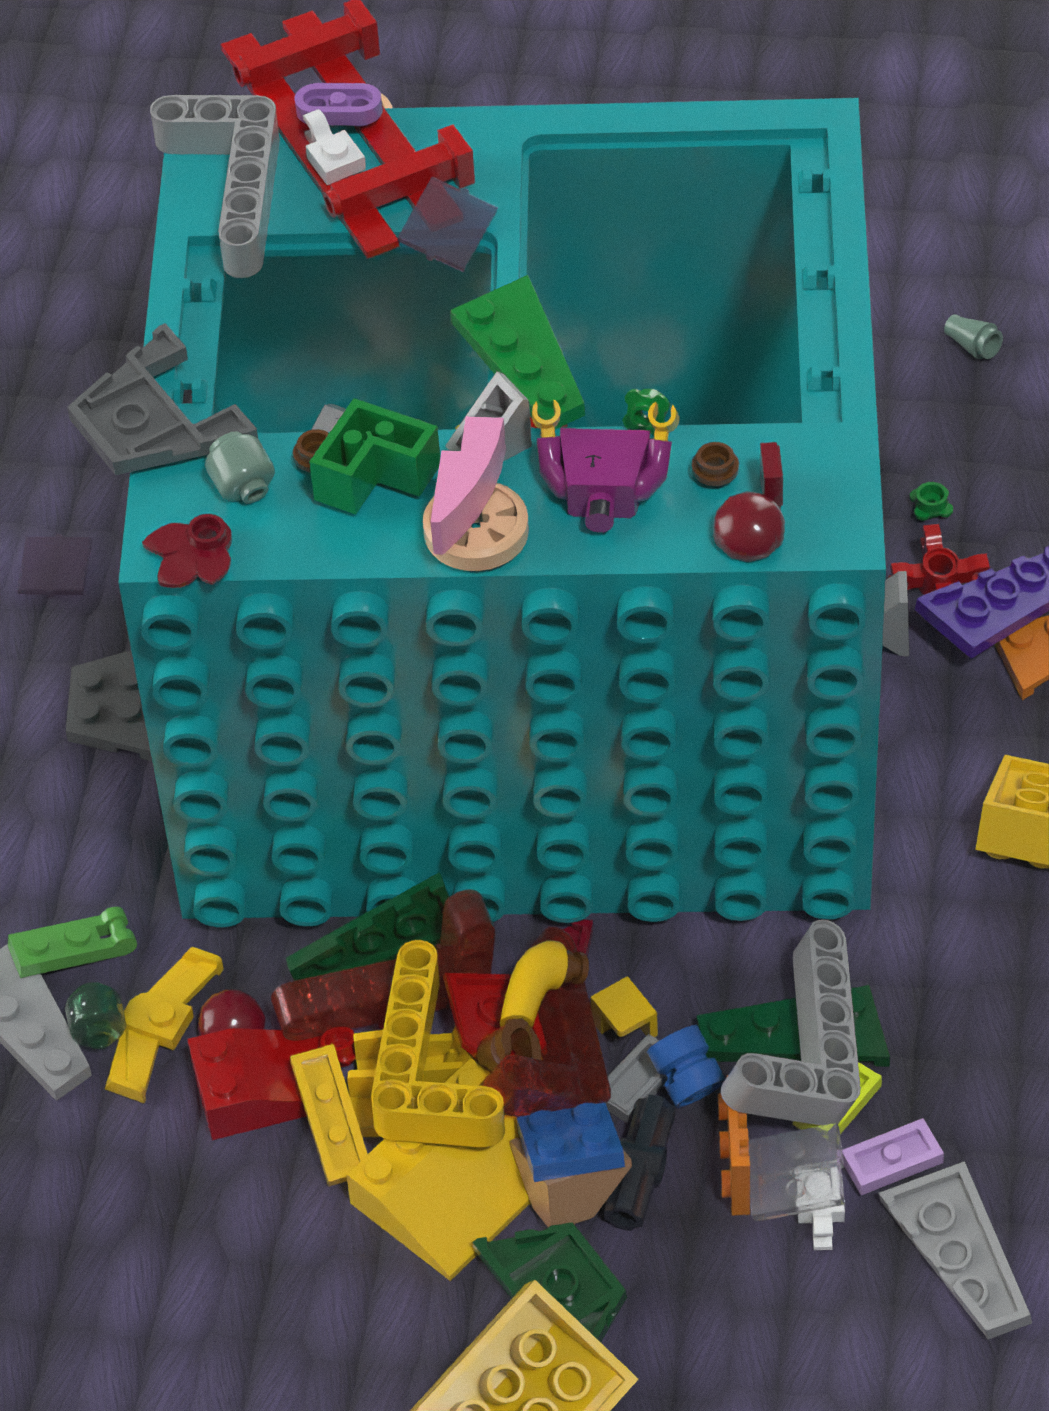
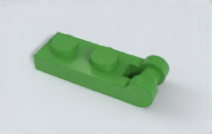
M111 907L98 916L9 934L8 948L20 978L124 956L136 949L137 940L133 931L126 928L128 919L124 910L121 907ZM111 935L108 938L100 939V936Z

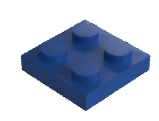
M606 1102L599 1104L583 1103L574 1108L556 1111L541 1110L531 1115L516 1117L518 1134L534 1182L625 1167L624 1151Z

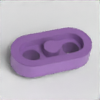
M313 83L302 87L295 95L296 114L299 120L304 123L303 115L319 109L324 114L329 125L366 126L379 119L383 111L380 91L376 87L365 83Z

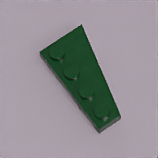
M438 872L286 957V961L292 978L300 994L303 995L395 961L399 949L405 943L412 940H423L436 946L465 934L441 873Z
M865 985L851 988L858 1061H874V1066L890 1067V1055L870 986ZM796 998L696 1015L697 1026L709 1046L706 1053L707 1058H715L717 1062H738L741 1056L747 1053H756L801 1061Z

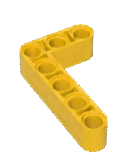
M412 940L405 943L397 954L371 1092L374 1129L382 1138L389 1140L491 1147L498 1144L505 1134L504 1102L499 1091L487 1086L422 1081L439 990L437 950L434 945L423 940Z

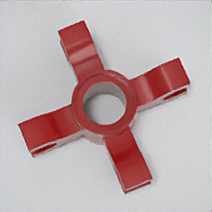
M939 524L923 525L922 532L924 538H920L919 541L921 552L924 556L922 563H891L890 570L892 575H889L888 578L898 571H907V590L919 588L920 592L925 595L958 581L960 583L974 581L978 578L979 573L989 570L990 565L987 553L958 559L952 550L943 547ZM934 572H939V573H942V574H944V575H938V574H935Z

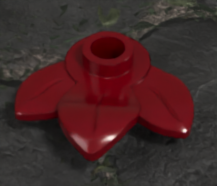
M214 514L199 515L193 518L189 524L169 523L155 530L142 541L143 547L146 550L163 557L158 571V582L163 587L181 588L191 584L197 577L205 583L213 585L227 574L231 565V558L227 551L232 544L231 529L221 517Z

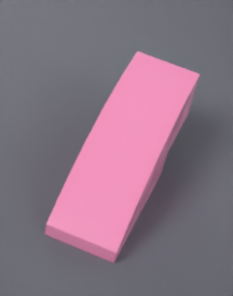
M466 416L461 451H441L431 516L433 554L443 555L471 527L490 499L501 474L506 452L504 418Z

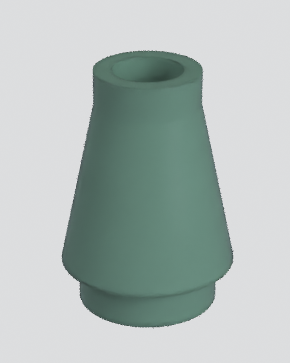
M954 314L948 318L944 327V332L947 336L953 338L977 359H991L1001 348L1003 335L994 323L964 318Z

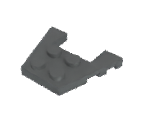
M166 323L160 325L152 332L153 339L143 348L136 346L126 355L127 362L114 374L106 372L67 407L70 421L115 475L208 455L212 443L230 432L238 431L241 434H250L258 438L257 428L236 404L196 424H192L153 378L154 376L188 360L186 346Z
M131 650L71 667L66 722L68 741L115 753L119 749L140 753V759L152 761Z

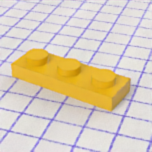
M334 1044L290 1056V1063L328 1187L346 1182V1174L368 1155Z

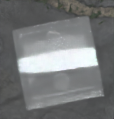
M837 1123L749 1140L751 1216L756 1222L845 1205L841 1176L844 1162L840 1130Z

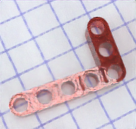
M470 889L457 892L445 902L440 950H437L439 990L435 1011L451 1007L443 978L445 973L491 974L496 932L482 895L476 890ZM396 959L296 980L276 988L271 995V1002L284 1037L288 1040L299 1041L322 1036L327 1030L334 1027L342 1026L355 1029L382 1021L381 1017L386 1016Z
M552 926L546 928L526 949L527 951L529 948L545 941H559L563 943L567 951L577 952L576 945L571 936L563 929ZM571 982L562 983L558 989L546 992L538 1010L547 1044L541 1052L542 1060L509 1054L479 1084V1086H487L499 1091L503 1097L504 1115L514 1117L531 1115L541 1110L556 1111L574 1108L583 1103H607L611 1098V1088L585 982L580 985L572 984Z

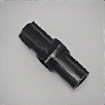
M649 1094L645 1098H638L627 1137L620 1140L623 1150L631 1158L632 1167L609 1196L607 1204H605V1220L613 1223L616 1228L632 1231L634 1228L643 1227L654 1187H659L661 1184L667 1160L666 1146L676 1115V1106L667 1102L664 1097Z

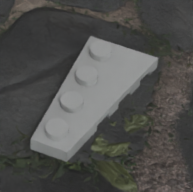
M7 944L0 949V1043L57 1101L92 1076L90 1066L42 975L37 974L20 978Z
M965 1161L879 1193L881 1203L987 1339L1032 1324L1030 1312Z

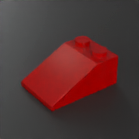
M229 1028L187 1039L192 1066L212 1140L307 1117L290 1063V1056L319 1048L321 1045V1031Z

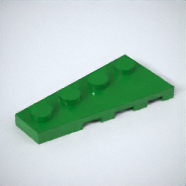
M528 275L450 310L452 325L494 374L496 372L503 373L529 400L531 418L533 405L537 401L538 416L543 420L552 419L555 415L553 400L558 402L561 409L560 421L555 430L585 416L584 400Z

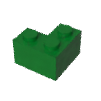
M353 398L309 461L314 500L356 514L377 483L420 497L439 468L438 426Z

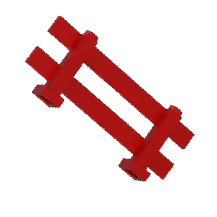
M350 0L343 3L345 16L323 24L313 10L282 21L283 29L288 34V37L260 46L252 33L222 43L221 51L231 63L238 84L241 87L247 86L252 95L266 96L275 103L280 135L322 193L329 214L333 218L338 216L367 259L400 247L399 239L376 209V207L405 197L431 234L463 222V215L439 184L452 179L458 188L461 189L475 183L473 150L454 124L437 130L438 144L416 152L382 106V114L375 122L366 126H354L381 163L380 166L326 185L307 159L306 145L310 143L305 137V131L310 130V128L297 117L295 93L283 77L311 67L322 83L366 84L346 56V54L358 50L364 60L380 55L377 21L361 0Z

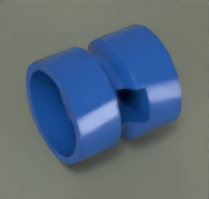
M697 1025L685 1027L668 1035L646 1051L657 1073L668 1077L664 1086L676 1108L690 1105L718 1090L726 1079L715 1058L706 1057L709 1046Z

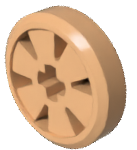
M496 483L490 499L474 522L480 523V527H470L443 555L433 554L431 516L434 497L430 500L424 511V539L429 551L440 562L460 570L482 571L493 569L509 562L523 549L529 534L528 513L523 500L512 489L500 483Z

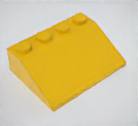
M1004 755L983 802L975 850L984 851L996 859H1008L1011 857L1028 861L1031 865L1038 868H1049V764Z
M472 1058L444 1083L487 1086L500 1092L504 1102L505 1134L498 1144L491 1147H471L384 1139L346 1174L350 1204L449 1281L478 1255L473 1247L472 1242L474 1240L487 1237L488 1242L492 1241L531 1203L511 1150L510 1140L519 1138L516 1117L531 1115L532 1112L503 1081Z
M534 1280L525 1284L410 1411H611L637 1382L638 1378Z

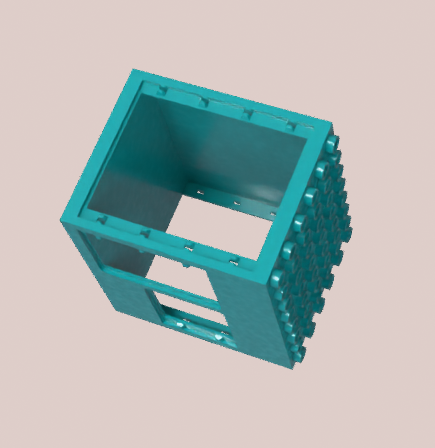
M859 98L385 108L416 152L438 144L437 130L454 124L473 150L475 183L461 189L458 188L452 179L439 183L463 215V222L433 234L430 233L405 197L376 207L399 239L400 247L368 259L338 216L333 218L329 214L322 193L279 133L280 144L263 265L261 270L255 275L245 278L233 277L224 270L218 232L230 155L164 153L144 346L153 339L152 332L160 325L166 323L186 346L188 360L153 378L192 424H196L236 404L257 428L258 439L275 468L273 480L267 486L269 489L267 494L260 500L250 504L244 503L243 500L231 502L222 498L205 467L208 455L130 472L118 583L182 919H197L201 923L212 927H230L240 923L244 918L283 917L286 921L295 925L315 926L326 922L330 917L361 916L438 872L441 873L458 917L463 921L473 924L491 923L507 914H543L548 919L556 922L572 923L587 918L591 913H631L640 920L658 922L670 919L678 912H718L725 918L743 921L759 917L765 911H805L815 918L837 919L846 916L852 910H871L886 561ZM329 125L332 134L345 130L363 153L366 170L361 172L381 165L354 126ZM526 275L529 276L585 403V416L568 423V427L560 428L628 430L624 426L622 419L627 414L628 408L624 398L631 389L642 390L650 388L662 393L670 402L665 422L671 417L672 405H674L679 415L677 428L668 435V441H672L666 481L648 500L640 502L635 516L631 518H614L613 527L606 532H594L586 527L585 517H573L570 515L566 500L557 498L542 479L537 448V438H541V429L531 427L532 446L503 461L501 474L497 483L507 486L516 492L526 506L529 525L526 544L520 553L509 562L499 567L482 571H466L445 565L431 554L425 543L423 515L428 503L435 496L438 470L420 497L377 483L359 511L353 514L315 501L311 473L301 470L295 464L293 449L298 438L304 432L312 430L324 405L334 404L347 408L353 398L438 426L440 457L441 451H449L445 445L457 430L455 427L461 424L495 375L452 325L450 310ZM184 390L192 391V403H183ZM642 410L643 414L648 416V412ZM560 428L555 430V436H560ZM721 442L732 448L739 460V472L733 481L721 486H709L699 482L692 473V460L697 454L698 449L704 444ZM777 442V445L780 446L783 471V506H781V512L785 520L783 544L776 548L768 557L750 563L732 559L715 544L713 534L714 517L718 508L730 496L746 491L762 493L760 443ZM202 514H214L221 517L230 527L232 533V544L227 550L231 558V565L227 574L213 585L205 583L197 577L191 584L181 588L160 586L158 571L163 557L146 550L143 547L142 541L152 532L169 523L189 524L193 518ZM473 523L471 527L478 528L480 523Z

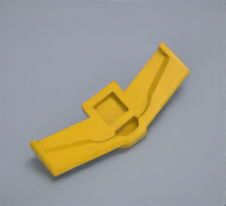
M191 947L148 992L141 993L129 1001L120 1016L122 1029L105 1090L145 1104L146 1092L159 1045L175 1050L194 1017L192 1006L186 1004L215 975L222 973L223 962L221 957Z

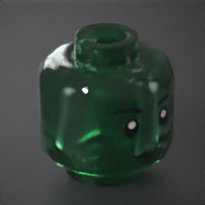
M99 982L86 983L79 986L66 1001L65 1012L72 1039L79 1045L87 1048L102 1049L116 1042L123 1035L126 1028V1020L120 995L114 988Z

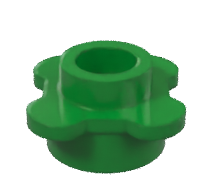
M655 389L629 390L624 398L628 404L627 414L622 419L624 426L628 430H650V433L654 436L655 429L648 416L644 415L642 410L648 412L650 406L656 402L658 404L656 421L665 423V417L670 408L669 400Z
M926 482L917 489H914L910 493V500L915 503V517L919 520H927L939 516H951L953 505L948 503V489L937 482Z

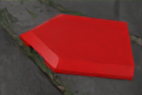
M445 973L443 976L460 1046L477 1059L478 1046L482 1039L501 1028L502 1009L512 974ZM537 1012L532 1029L539 1039L542 1052L547 1044ZM513 1049L503 1062L492 1069L511 1083L524 1072V1069H518L517 1055Z

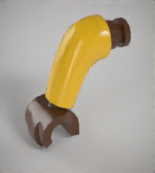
M559 941L542 942L529 948L515 965L509 981L500 1019L501 1028L482 1039L478 1046L477 1057L479 1065L487 1066L489 1070H492L511 1054L512 1049L517 1055L518 1069L527 1070L542 1060L539 1039L532 1029L541 1002L547 991L558 989L562 983L571 982L572 984L580 985L586 981L589 972V960L585 953L567 951L563 943Z

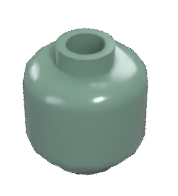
M238 431L227 433L215 440L209 448V455L205 462L206 470L223 499L231 502L243 500L244 503L250 504L260 500L267 494L269 490L267 486L271 483L275 474L273 463L259 439L250 434H241Z

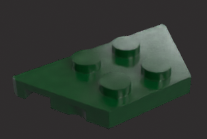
M573 1222L552 1225L542 1231L534 1229L517 1231L513 1238L488 1242L487 1237H482L472 1242L475 1252L511 1298L525 1284L536 1280L600 1342L604 1339L627 1299L626 1289Z

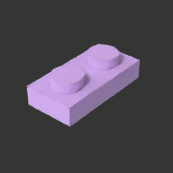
M923 1118L841 1150V1161L860 1195L940 1165L944 1159L941 1147Z

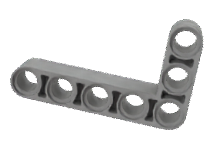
M168 95L158 98L152 103L150 113L155 144L160 151L168 154L230 155L218 231L223 267L226 273L233 277L245 278L255 275L261 270L264 260L280 144L275 103L270 98L259 95Z
M817 920L812 923L793 951L801 1061L756 1053H747L741 1056L721 1085L722 1099L733 1110L808 1124L835 1126L840 1123L860 1095L861 1087L846 937L842 929L834 922Z

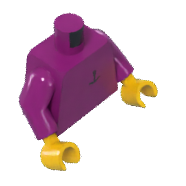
M553 400L554 417L549 420H543L538 416L536 401L532 409V420L535 426L541 429V438H537L540 475L557 498L566 500L570 515L573 517H585V524L588 529L594 532H606L613 527L614 518H631L635 516L640 502L648 500L666 481L672 441H668V435L679 424V415L674 405L671 408V417L665 423L656 421L658 404L655 402L650 406L648 418L655 429L654 438H650V430L560 428V436H555V427L560 421L561 411L558 402Z

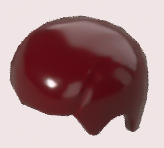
M746 491L730 496L718 508L714 517L713 534L715 544L730 558L750 563L768 557L784 541L785 520L781 509L774 500L762 493Z
M225 989L213 994L201 1007L197 1032L198 1036L229 1028L265 1029L266 1021L262 1008L252 996L240 990Z

